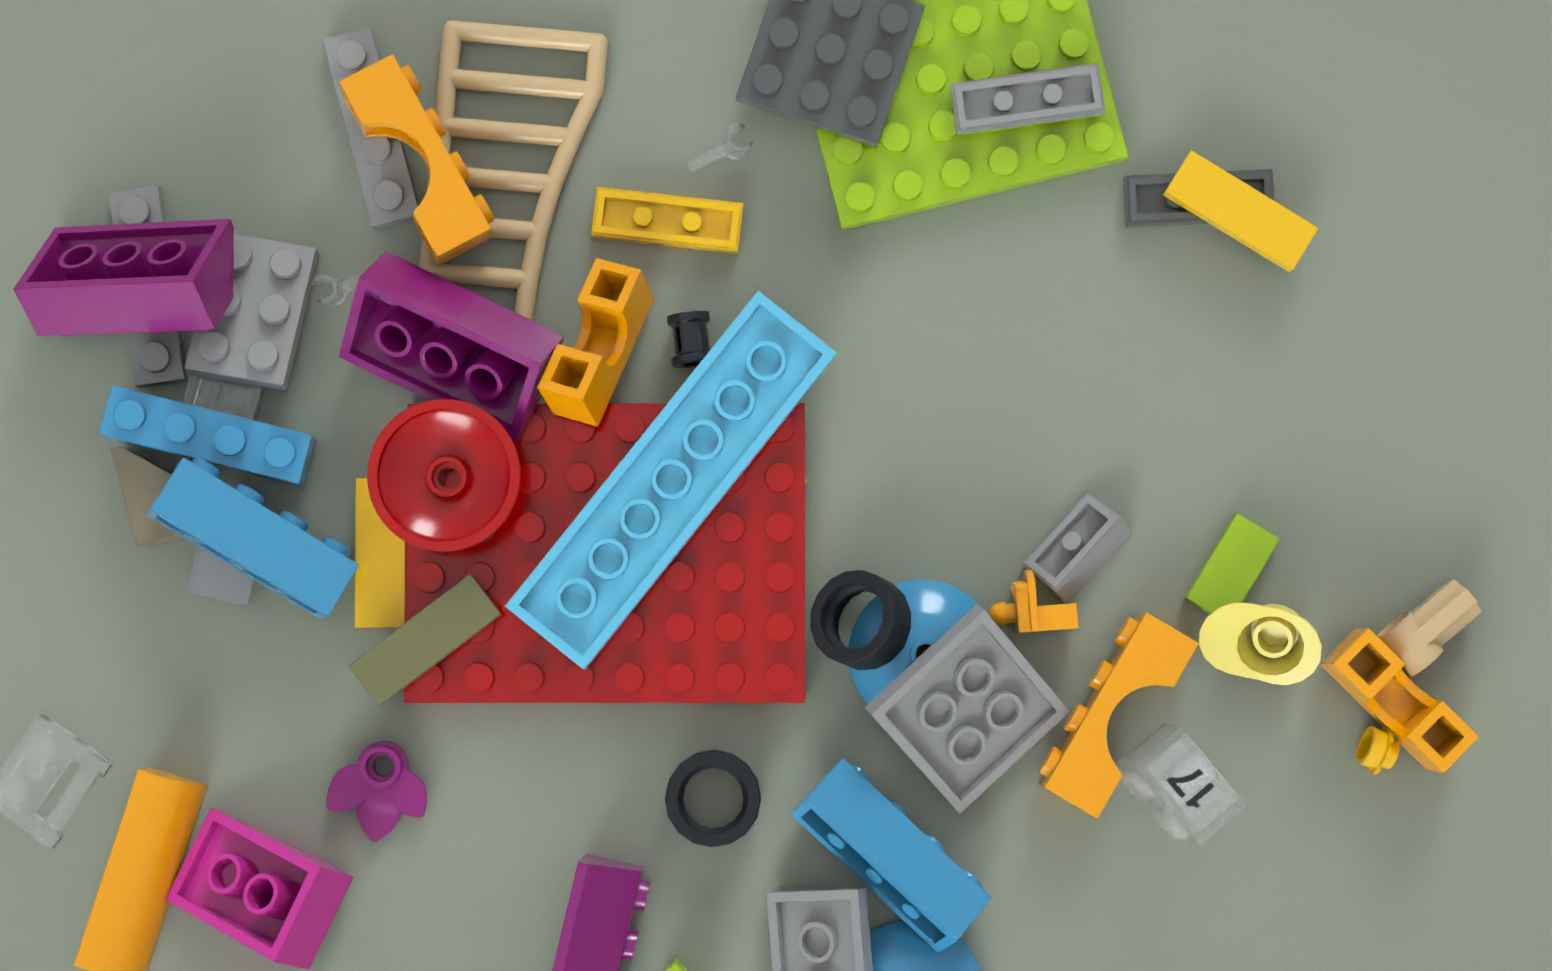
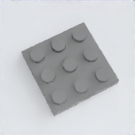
M978 604L970 609L864 707L959 814L1070 712L988 613Z

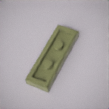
M469 574L350 664L349 668L376 704L382 706L491 624L502 613L475 577Z

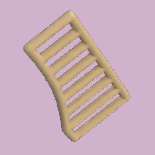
M450 20L444 24L434 111L446 132V135L440 137L448 153L450 154L452 137L558 146L547 174L466 167L470 174V178L464 180L467 187L540 193L532 221L494 218V221L489 223L491 228L490 238L526 241L521 270L443 263L437 266L423 239H421L419 258L420 268L454 284L517 289L514 312L533 321L538 282L548 232L561 189L583 135L604 92L608 39L605 35L592 32ZM461 41L588 52L585 80L459 69ZM456 89L579 100L567 127L454 117ZM428 171V179H427V189H426V192H427V190H428V186H429V182H430V174H429V171Z

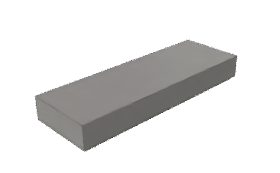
M1098 63L951 83L949 87L957 136L1101 116L1105 113Z

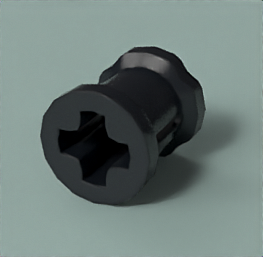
M689 311L667 316L668 326L672 327L676 354L671 359L672 367H697L710 351L707 323L710 322L709 311Z

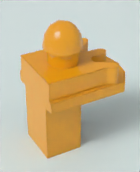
M1024 570L1023 581L1012 582V603L998 602L992 605L988 611V615L998 626H1007V624L1014 623L1015 633L1079 628L1077 603L1037 606L1035 577L1032 570Z

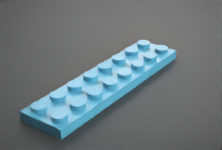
M757 291L505 607L583 670H586L837 356V352L760 291Z

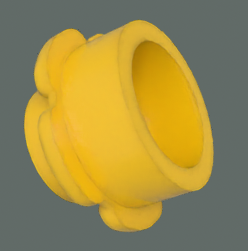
M1373 726L1367 727L1357 745L1356 762L1368 767L1369 773L1373 775L1378 774L1381 771V767L1390 769L1396 762L1400 749L1399 742L1394 740V733L1384 727L1382 729Z

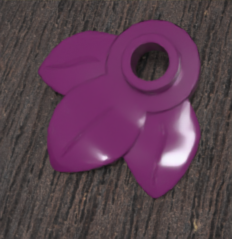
M378 741L370 744L362 751L358 763L348 765L337 771L328 788L326 806L328 811H346L356 808V815L362 829L372 842H376L393 830L399 821L401 813L414 818L423 817L426 811L428 794L423 780L408 770L409 763L404 750L393 742ZM381 756L389 758L392 762V770L388 775H381L376 770V761Z

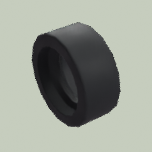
M864 570L845 571L830 579L817 594L811 609L810 630L816 646L827 658L856 670H872L891 662L904 648L911 630V610L905 595L893 583ZM862 592L876 594L883 605V621L877 635L869 644L859 649L846 647L841 642L839 636V619L844 607L853 597Z
M709 750L695 753L679 764L668 781L665 802L668 817L679 834L694 844L717 847L731 844L749 831L758 816L761 794L758 779L746 762L733 753ZM710 768L726 770L737 779L742 788L743 803L741 811L732 822L723 827L709 828L701 826L691 819L685 809L683 799L685 787L692 776L701 770Z

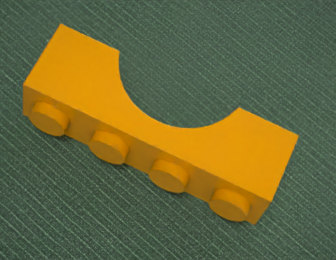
M392 54L339 81L341 95L366 138L390 137L400 140L411 146L424 160L430 174V182L426 195L413 212V221L437 266L489 240L491 236L489 223L494 221L493 214L483 196L479 194L473 197L464 180L470 178V174L458 152L454 151L449 154L440 137L446 135L444 127L433 108L424 111L416 96L422 90L409 65L407 64L400 68Z
M1147 612L1139 613L1135 620L1128 617L1124 621L1114 639V643L1120 646L1110 663L1103 660L1099 664L1089 682V686L1095 689L1085 706L1078 703L1074 707L1063 728L1070 732L1060 750L1054 746L1049 750L1038 770V773L1044 775L1039 784L1040 786L1097 819L1123 776L1112 760L1107 745V726L1114 708L1126 695L1136 689L1151 685L1174 687L1199 645L1198 642Z

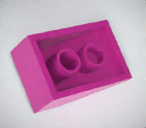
M210 808L165 900L273 962L309 970L352 882L353 876L306 851L217 809Z

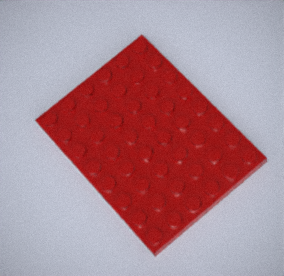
M609 403L598 427L555 415L548 404H537L522 435L517 442H514L521 466V485L516 504L505 523L485 541L459 551L435 552L415 547L406 542L405 623L469 574L475 577L502 615L404 689V703H805V403H798L586 670H583L507 609L505 605L667 403ZM407 404V408L416 404ZM448 469L443 472L441 483L444 487H452L457 483L458 474L454 469Z

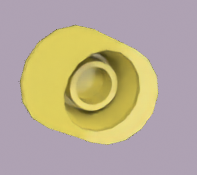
M1238 602L1218 607L1206 617L1199 631V646L1204 658L1216 669L1232 675L1261 680L1271 684L1290 685L1302 682L1313 674L1321 661L1322 644L1317 631L1306 619L1300 617L1294 610L1284 605H1258Z

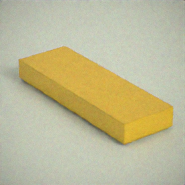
M1192 150L1188 153L1163 193V196L1289 273L1295 268L1318 230V227Z
M597 187L591 236L597 239L738 254L744 203Z
M356 478L355 562L359 566L355 571V628H399L405 623L406 542L391 532L377 515L369 495L367 478Z

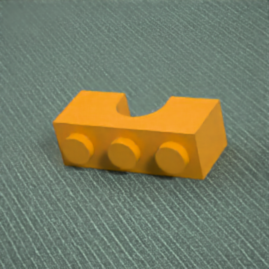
M599 258L595 259L577 299L582 310V327L579 338L573 348L560 344L556 345L537 386L553 414L593 426H599L655 299L641 269Z
M1369 628L1353 629L1320 663L1382 727L1390 729L1394 733V738L1427 771L1444 773L1479 738L1442 700L1430 697L1412 682L1402 670L1405 663Z

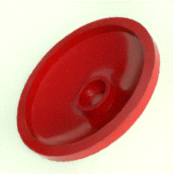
M436 399L421 402L405 409L385 426L377 437L369 457L367 483L369 495L377 515L397 537L425 550L452 552L467 549L485 541L505 523L519 495L521 466L512 438L492 415L464 401ZM448 469H454L458 474L457 483L452 487H444L441 483V476Z

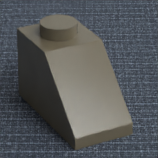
M122 446L111 448L136 545L151 548L184 538L145 515L172 472L131 449Z

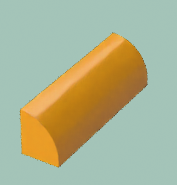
M152 767L138 769L73 966L88 971L148 970L170 903L165 899L181 869L208 785Z

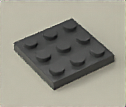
M769 0L736 94V101L877 148L925 5L910 0Z

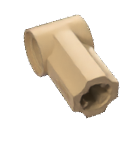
M1451 579L1412 612L1410 610L1406 611L1391 621L1377 634V637L1405 663L1402 670L1408 677H1412L1435 661L1444 650L1441 646L1482 611L1478 606V601L1467 588L1460 585L1455 579Z

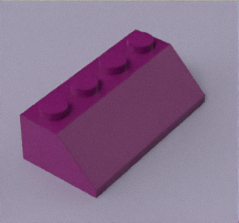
M231 219L57 227L51 232L13 290L37 336H73L77 334L104 333L114 335L131 332L160 333L163 331L186 330L202 332L214 330L233 299L234 226Z
M386 251L358 278L339 357L429 401L454 399L473 404L488 412L499 421L512 440L517 442L542 396L537 386L556 345H562L564 336Z
M587 853L578 861L552 971H620L623 959L632 961L639 931L630 929L634 910L644 911L651 881L642 879L644 867Z

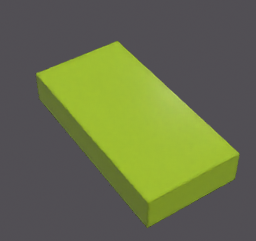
M1239 513L1234 514L1184 596V599L1208 614L1224 605L1234 602L1242 603L1280 541V538Z

